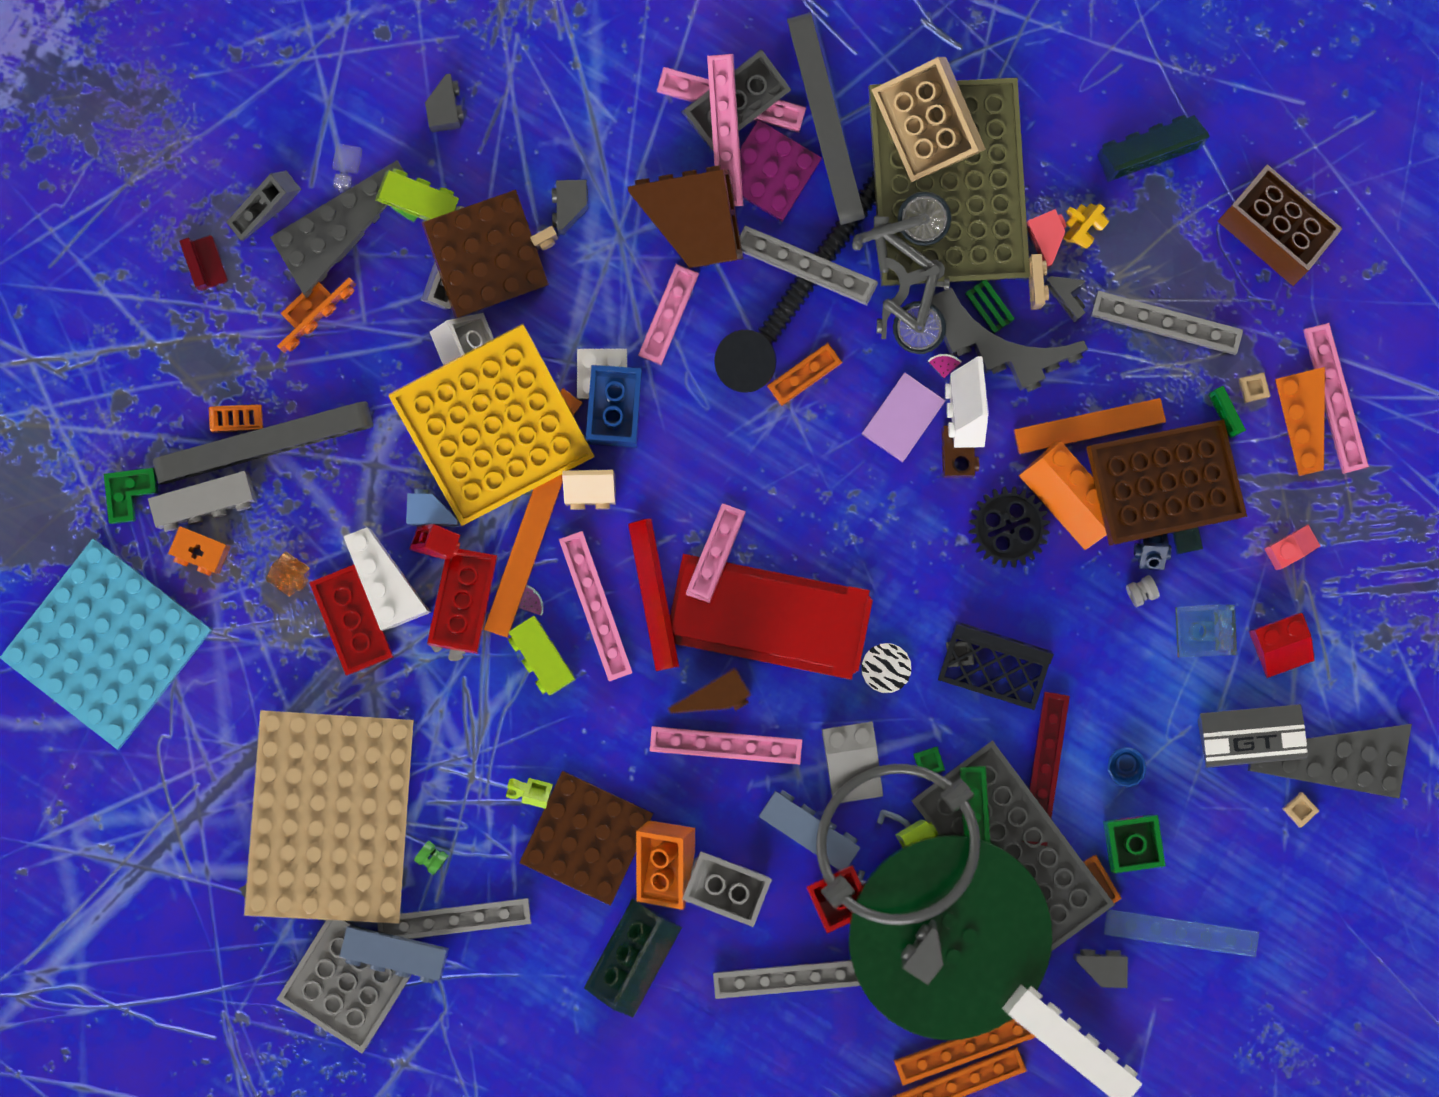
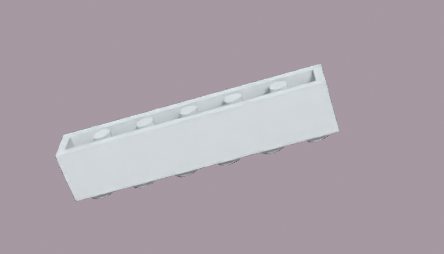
M1022 985L1018 987L1002 1007L1008 1015L1109 1097H1132L1142 1083L1136 1079L1138 1073L1127 1064L1124 1067L1120 1066L1117 1063L1119 1057L1108 1048L1103 1052L1098 1048L1100 1042L1089 1033L1086 1036L1082 1035L1079 1032L1081 1026L1070 1017L1067 1021L1059 1015L1062 1011L1051 1002L1048 1005L1044 1004L1040 1000L1043 995L1032 986L1028 990Z

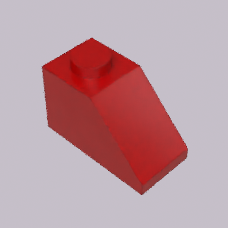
M435 524L417 526L409 550L440 559H452L460 548V542H458L460 535Z

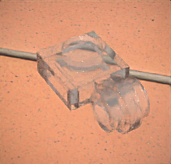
M336 144L332 168L342 171L340 174H335L334 188L338 189L339 192H345V190L351 188L352 177L348 176V172L358 174L362 155L361 147Z

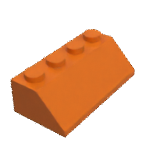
M1061 441L1054 442L1018 475L1084 550L1107 535L1093 476Z

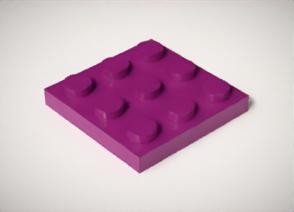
M758 119L740 148L743 199L783 222L821 162L822 157Z

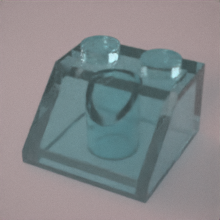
M1217 604L1175 607L1178 657L1237 655L1235 605Z

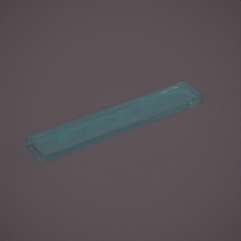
M1111 909L1107 910L1104 935L1250 957H1256L1259 938L1258 931Z

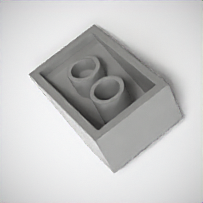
M873 721L821 729L833 797L847 781L866 770L879 766ZM881 776L868 780L856 787L841 803L882 797Z
M700 851L682 900L754 927L772 879L764 874Z

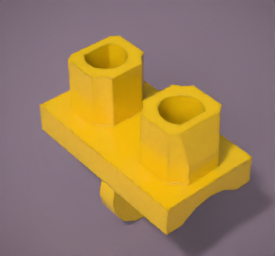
M1092 203L1087 208L1083 204H1080L1077 209L1069 207L1066 213L1070 218L1066 225L1070 229L1063 239L1068 243H1075L1081 248H1088L1094 241V238L1087 232L1089 228L1093 226L1097 231H1101L1109 223L1108 218L1103 213L1105 208L1101 204L1094 205Z

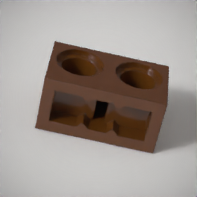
M943 426V478H973L975 471H979V456H975L974 447L954 448L953 437L948 435V426ZM955 459H965L968 464L967 469L964 471L958 470L954 464Z

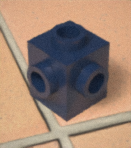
M1167 534L1140 539L1139 543L1134 544V558H1138L1139 569H1165L1166 560L1171 559V545L1168 544Z

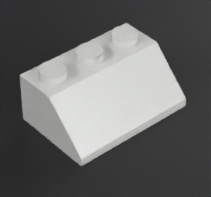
M484 313L446 320L430 331L443 365L494 339Z
M977 356L950 373V383L945 384V399H950V403H947V418L952 419V422L948 423V435L953 437L954 448L985 447L988 407L983 357Z

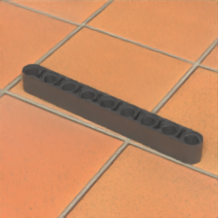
M811 12L788 18L791 37L840 224L843 225L865 219Z
M363 401L154 458L152 461L158 484H168L366 430L374 425L368 402Z

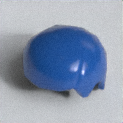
M1123 747L1115 750L1109 757L1108 772L1117 785L1129 788L1138 785L1145 777L1147 770L1146 762L1138 750L1131 747Z

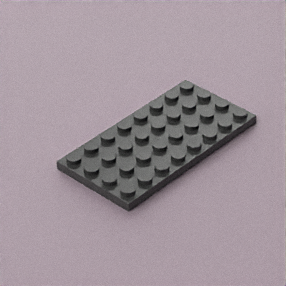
M992 740L943 777L954 783L960 778L959 767L986 766L990 843L1017 859L1039 885L1050 912L1052 923L1051 951H1053L1115 904ZM933 783L911 800L924 819L934 825L938 836H964L962 810L959 808L954 812L950 809L940 795L944 789L939 785ZM1027 841H1030V842H1038V843H1037V844H1031V843H1028ZM1042 842H1048L1047 846L1041 845Z

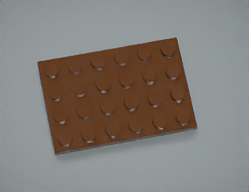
M1224 419L1086 447L1109 546L1247 517Z

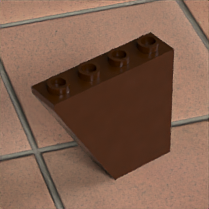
M721 165L707 167L705 173L697 174V170L682 172L683 177L673 178V174L658 176L659 181L650 182L649 178L635 180V185L628 186V192L689 268L743 259L729 170H721Z

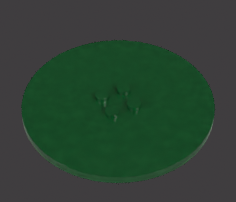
M959 835L935 836L913 842L899 849L886 858L871 873L862 886L856 902L871 910L886 914H909L929 908L948 895L962 877L969 857L970 837ZM980 840L979 860L973 878L963 894L950 907L932 918L903 925L878 923L859 916L852 911L848 936L851 963L861 988L877 1010L891 1022L911 1033L927 1038L940 1040L966 1039L988 1033L1011 1020L1012 1017L1002 1007L1020 985L1024 986L1027 990L1030 986L1036 991L1038 990L1049 965L1052 949V923L1045 897L1029 871L1003 849ZM933 919L937 925L943 966L927 985L903 968L901 954L908 944L912 945L917 939L916 934L923 924L927 925Z

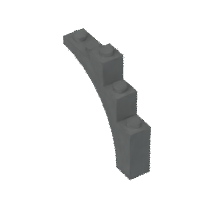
M952 288L933 295L931 304L935 305L942 312L946 321V333L943 340L949 354L954 355L957 353L958 357L970 353L972 351L971 347H974L977 356L983 357L984 372L992 371L993 375L1007 369L1006 364H1008L1020 391L1027 389L1030 392L1040 388V382H1043L1046 378L1043 370H1046V373H1050L1059 369V364L1068 360L1070 364L1084 358L1082 354L1088 350L1084 340L1067 346L1051 348L1027 347L1006 341L976 322L961 305ZM931 310L932 315L939 328V331H941V322L939 320V317L933 310Z

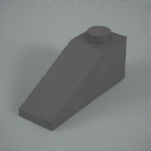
M287 171L271 173L226 223L238 238L244 241L285 208L302 189Z

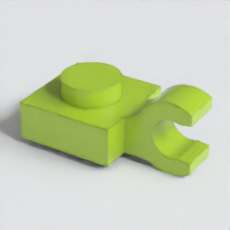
M511 778L507 785L506 797L510 799L522 797L521 803L546 809L553 784L528 778L527 783Z

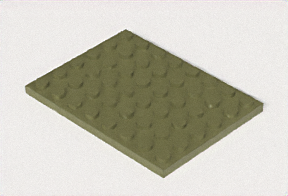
M1018 78L958 80V86L986 150L914 182H911L872 92V89L882 84L869 85L876 215L889 217V223L892 224L898 222L899 209L903 202L911 195L918 192H931L939 195L945 200L951 212V225L943 239L932 245L922 246L910 242L901 232L894 233L929 260L942 262L945 273L937 281H944V278L950 279V282L1029 278L1030 267ZM929 197L914 199L906 207L903 220L921 214H927L930 220L927 224L907 229L906 231L918 240L935 238L943 231L946 223L944 208L937 200ZM922 217V220L926 221L927 217ZM886 240L888 258L895 259L903 265L907 273L923 268ZM889 269L887 273L880 271L881 286L900 285L899 278L893 270ZM927 280L921 281L916 284H926Z

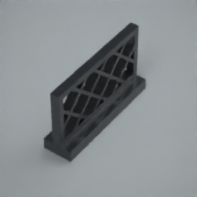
M956 621L938 680L1035 710L1049 664H1051L1054 654L1050 650ZM956 639L967 642L971 651L958 657L954 651ZM971 643L978 645L979 647L974 649ZM983 648L991 649L995 658L982 665L976 652ZM995 651L1000 652V653H1004V654H1002V655H1000V656H997V654H996ZM952 653H953L955 659H954L953 661L949 662V661H950V658H951V655H952ZM973 654L979 667L966 673L960 660ZM1009 655L1015 657L1019 666L1006 672L1000 660ZM1019 658L1026 660L1027 662L1022 664ZM957 662L963 675L955 679L946 677L947 667ZM998 662L1004 674L990 680L984 668ZM1032 663L1042 665L1040 675L1030 680L1024 667ZM1022 669L1027 682L1014 688L1008 675ZM982 670L988 682L980 686L972 685L968 676ZM1006 677L1011 690L1003 694L996 692L992 684ZM966 678L968 683L962 682L960 680ZM1035 681H1037L1036 688H1034L1032 684ZM990 685L992 691L985 689V687ZM1030 685L1034 692L1031 703L1020 700L1016 691ZM1014 693L1015 696H1016V698L1011 697V696H1008V695Z

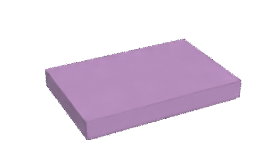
M904 373L862 435L903 463L946 400Z

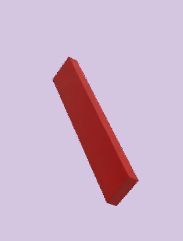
M643 519L629 523L628 526L655 670L660 671L679 667L652 519Z

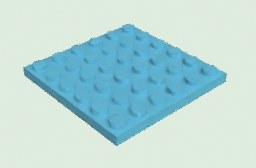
M92 539L6 648L0 659L119 750L208 637L212 629L96 539Z

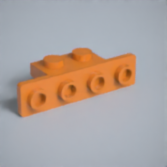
M349 277L332 294L318 282L308 298L301 293L280 313L295 329L277 347L283 353L287 350L289 352L294 350L300 344L299 339L305 333H312L318 327L317 322L323 316H330L337 307L335 305L341 299L346 300L354 293L355 282Z

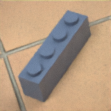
M784 790L780 794L774 791L759 817L817 855L816 841L820 820L814 817L816 811L805 804L799 807L793 803L795 798ZM830 822L826 844L829 864L838 870H843L850 865L860 849L856 845L858 839L847 832L841 835L835 831L837 825Z
M349 925L346 928L340 958H345V963L360 966L361 963L370 964V969L385 972L387 968L395 970V975L410 978V974L420 976V981L434 984L435 980L439 981L442 979L449 948Z

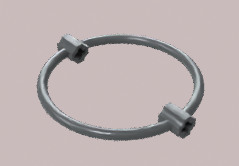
M888 764L874 767L847 781L827 804L818 826L816 841L817 859L822 876L827 884L821 890L823 895L835 909L843 904L849 910L868 920L891 925L921 922L943 912L966 890L978 864L980 833L977 819L968 802L974 797L973 792L960 778L956 782L951 783L948 779L932 770L910 764ZM889 774L919 776L943 788L944 791L940 794L954 812L959 808L962 810L970 836V851L967 865L957 885L936 904L909 914L881 913L864 907L853 900L851 896L855 894V891L842 875L835 879L827 857L828 828L839 804L859 785L873 778Z

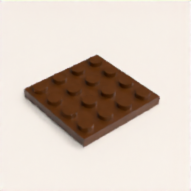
M516 190L421 222L455 318L549 285L537 249L530 238L532 234Z
M562 771L549 798L547 807L544 809L519 863L611 906L636 853V831L647 821H650L654 813Z

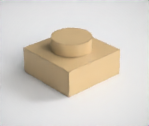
M550 226L530 238L537 250L542 249L544 251L555 245V240L558 239L554 228Z

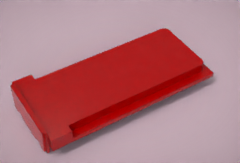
M683 554L670 614L675 644L852 680L853 673L859 672L873 600L869 596L870 590L726 562L711 602L708 603L686 595L700 557Z

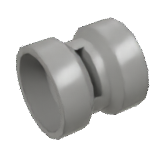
M1150 575L1141 578V581L1138 583L1132 582L1126 585L1127 593L1136 608L1144 605V602L1148 599L1154 600L1160 597L1158 588Z

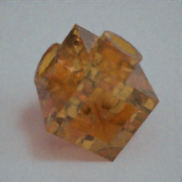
M285 551L272 564L266 581L291 597L297 590L301 592L307 585L309 579L306 577L310 567Z

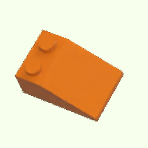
M647 821L636 831L637 902L681 910L685 908L686 901L682 900L693 866L695 828Z

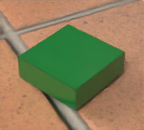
M938 746L913 754L917 766L927 768L936 773L945 771Z

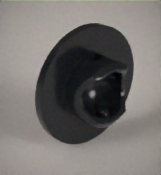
M738 330L732 332L717 347L715 353L717 375L727 387L734 391L753 392L759 390L771 380L775 372V350L770 341L756 331Z

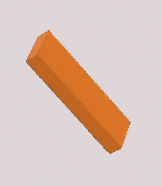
M826 343L771 382L767 387L782 407L840 366L842 361L830 344Z

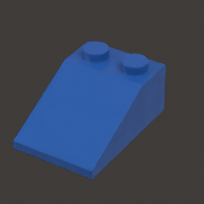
M591 365L586 441L588 444L637 448L642 368Z

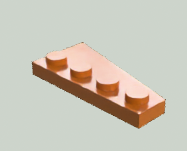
M1325 367L1275 379L1298 475L1303 476L1324 471Z

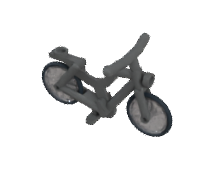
M918 192L908 197L899 209L898 222L891 224L889 223V217L874 216V228L870 231L856 234L852 242L853 249L860 250L865 242L875 240L880 271L887 273L891 269L899 278L900 287L896 296L883 301L882 319L877 318L876 333L881 334V339H886L887 320L892 313L895 315L893 334L896 341L904 350L915 354H925L933 351L941 344L945 337V318L942 312L931 302L935 287H944V290H949L950 279L944 278V281H937L945 273L942 262L929 260L894 233L901 232L907 240L922 246L932 245L943 239L951 225V212L945 200L931 192ZM886 240L923 268L907 273L903 265L895 259L888 258ZM927 280L922 300L900 307L908 296L910 285Z

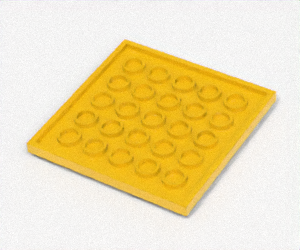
M524 324L513 328L388 395L461 526L561 475L562 471H569L595 457Z

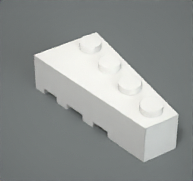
M366 527L344 536L380 630L387 631L431 613L371 529Z

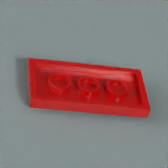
M459 549L452 559H445L427 641L428 645L478 654L498 559L497 555Z
M354 564L309 582L346 676L394 657L384 631L379 628Z

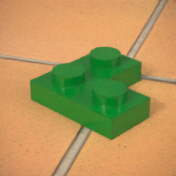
M155 468L104 474L109 524L136 521L133 496L158 494Z

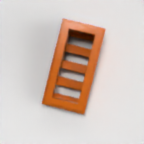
M262 405L209 407L210 431L212 433H226L262 429ZM249 411H254L253 425H250ZM233 412V425H229V413ZM239 412H243L244 425H240ZM218 413H222L223 426H219Z

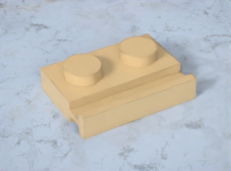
M1032 254L1029 258L1031 310H1041L1045 305V301L1049 300L1048 285L1044 286L1043 276H1047V263L1042 261V254Z

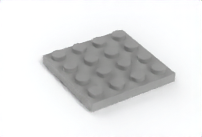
M326 920L277 1000L363 1054L410 978L395 975V970L387 968L385 972L370 969V964L361 963L360 966L345 963L346 959L340 958L346 928L353 924L348 921Z

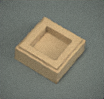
M1264 372L1238 379L1244 403L1270 397Z
M1303 792L1296 795L1282 808L1299 828H1302L1319 812L1317 807Z

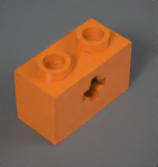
M179 526L168 554L175 557L174 562L188 567L189 563L198 566L196 571L211 576L212 572L220 574L231 546ZM195 548L204 552L203 555L197 556L194 553Z

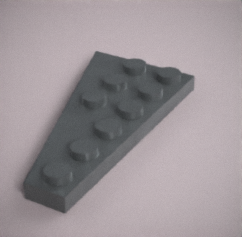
M398 160L270 237L306 298L310 296L315 285L319 281L322 282L328 276L327 272L335 263H339L365 235L364 231L372 223L375 224L380 218L379 215L388 205L375 199L385 172L388 170L393 171V168L404 171Z
M1412 724L1306 738L1307 759L1249 764L1248 771L1400 798Z

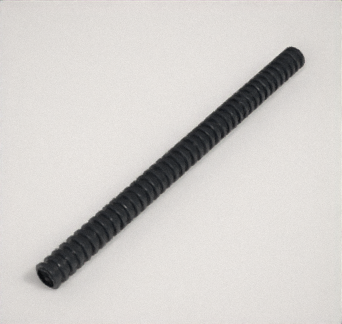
M874 171L871 173L872 177L867 178L868 182L862 185L863 189L858 191L865 217L868 216V211H872V205H876ZM837 220L835 222L836 227L831 228L832 232L827 233V239L822 240L823 245H819L817 247L818 251L813 254L831 262L837 259L836 255L841 254L840 249L846 247L845 242L850 241L849 237L854 236V230H858V224H862L864 220L843 225ZM796 277V282L790 284L791 289L785 291L786 296L782 295V301L777 302L776 305L778 307L772 309L773 313L767 316V321L764 320V326L758 328L759 333L764 335L771 344L777 342V336L782 335V329L785 330L787 328L786 324L791 323L790 318L796 316L795 311L800 310V304L804 305V299L809 298L808 293L813 292V287L817 286V284L801 277Z

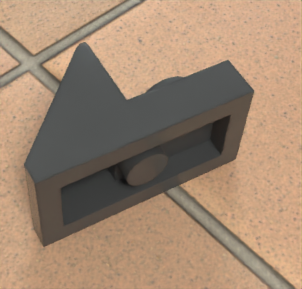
M1054 276L1049 277L1044 284L1048 285L1049 291L1075 323L1086 312L1083 310L1085 308L1083 302L1079 297H1073L1072 293L1086 281Z

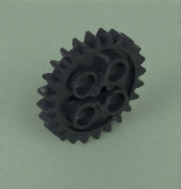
M1003 487L1000 495L996 489H993L992 498L985 494L983 498L986 503L977 501L976 505L980 510L971 511V514L976 519L968 521L969 524L974 525V529L969 530L968 534L976 536L971 541V544L978 543L980 545L976 549V553L983 550L985 552L983 560L991 556L992 565H995L1000 560L1002 568H1005L1009 561L1011 567L1015 568L1017 560L1023 566L1026 564V556L1033 561L1035 557L1032 552L1040 554L1042 550L1038 545L1047 544V541L1042 536L1050 534V531L1044 529V526L1048 525L1050 521L1042 519L1048 512L1039 511L1043 503L1034 504L1035 495L1026 498L1025 489L1020 495L1017 494L1016 487L1012 488L1011 493H1008L1007 488ZM1011 505L1020 506L1022 509L1020 517L1015 518L1010 514L1009 509ZM988 514H995L998 517L999 524L997 527H991L987 524L986 517ZM1024 518L1030 519L1028 523L1013 528L1012 534L1008 530L993 537L988 536L989 532L1004 527L1006 521L1009 524H1013ZM1021 528H1027L1031 531L1032 536L1029 541H1024L1020 538L1019 531ZM998 537L1007 539L1008 548L1006 550L997 548L996 539Z

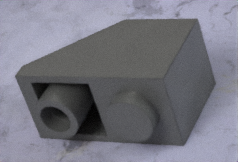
M451 73L445 74L425 102L428 124L432 133L461 128L460 120L464 119L462 105H457L456 96L460 95L458 81H453Z
M556 180V188H552V203H557V212L552 213L553 228L557 227L559 235H564L588 210V185L586 180Z
M933 919L927 925L923 924L916 934L917 939L912 945L908 944L901 954L903 968L927 985L943 966L937 925Z
M1080 949V954L1073 953V959L1099 986L1105 988H1128V957L1121 955L1120 950H1106L1105 954H1095L1096 950Z

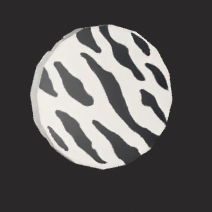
M891 643L879 644L872 647L865 654L861 664L862 676L866 684L873 690L881 693H893L901 689L908 682L911 675V661L901 647Z

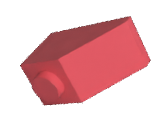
M1056 209L1027 221L1029 236L1037 254H1042V261H1046L1047 269H1050L1065 234V228L1067 227L1062 214L1058 215Z
M1306 525L1267 546L1264 550L1275 570H1280L1320 547V544L1310 526Z

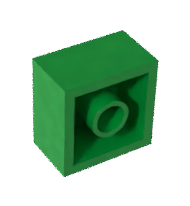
M1150 814L1103 821L1111 872L1121 873L1166 866L1158 815Z

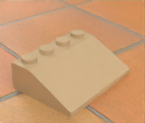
M937 57L872 89L911 182L986 150L946 57Z

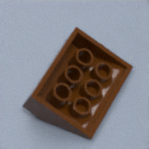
M1268 164L1218 220L1223 227L1292 286L1311 269L1342 230L1337 223Z
M733 669L669 707L668 710L670 713L723 710L734 707L736 711L749 703L747 698L751 694L736 669Z

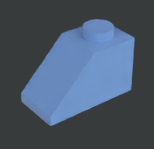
M414 489V493H407L406 524L413 526L435 524L438 526L459 527L458 519L435 495L429 494V490Z

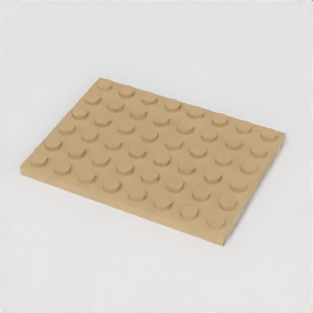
M260 710L244 916L399 923L414 720Z

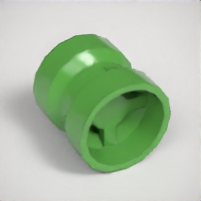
M428 840L413 861L419 865L426 866L427 871L434 876L449 855L444 851H438L435 848V844Z

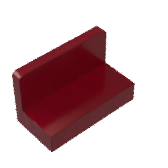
M211 235L192 241L189 237L179 240L194 285L199 291L228 282L217 246Z

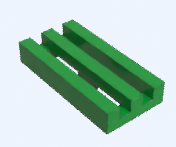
M983 280L965 293L993 334L1015 319L987 280ZM983 287L988 292V294L993 299L998 308L1001 310L1003 315L1006 317V320L1002 319V317L997 312L995 307L984 294V292L982 291ZM977 292L999 325L995 326L973 294Z
M1224 386L1210 392L1208 396L1220 420L1224 419L1229 437L1232 438L1246 431Z

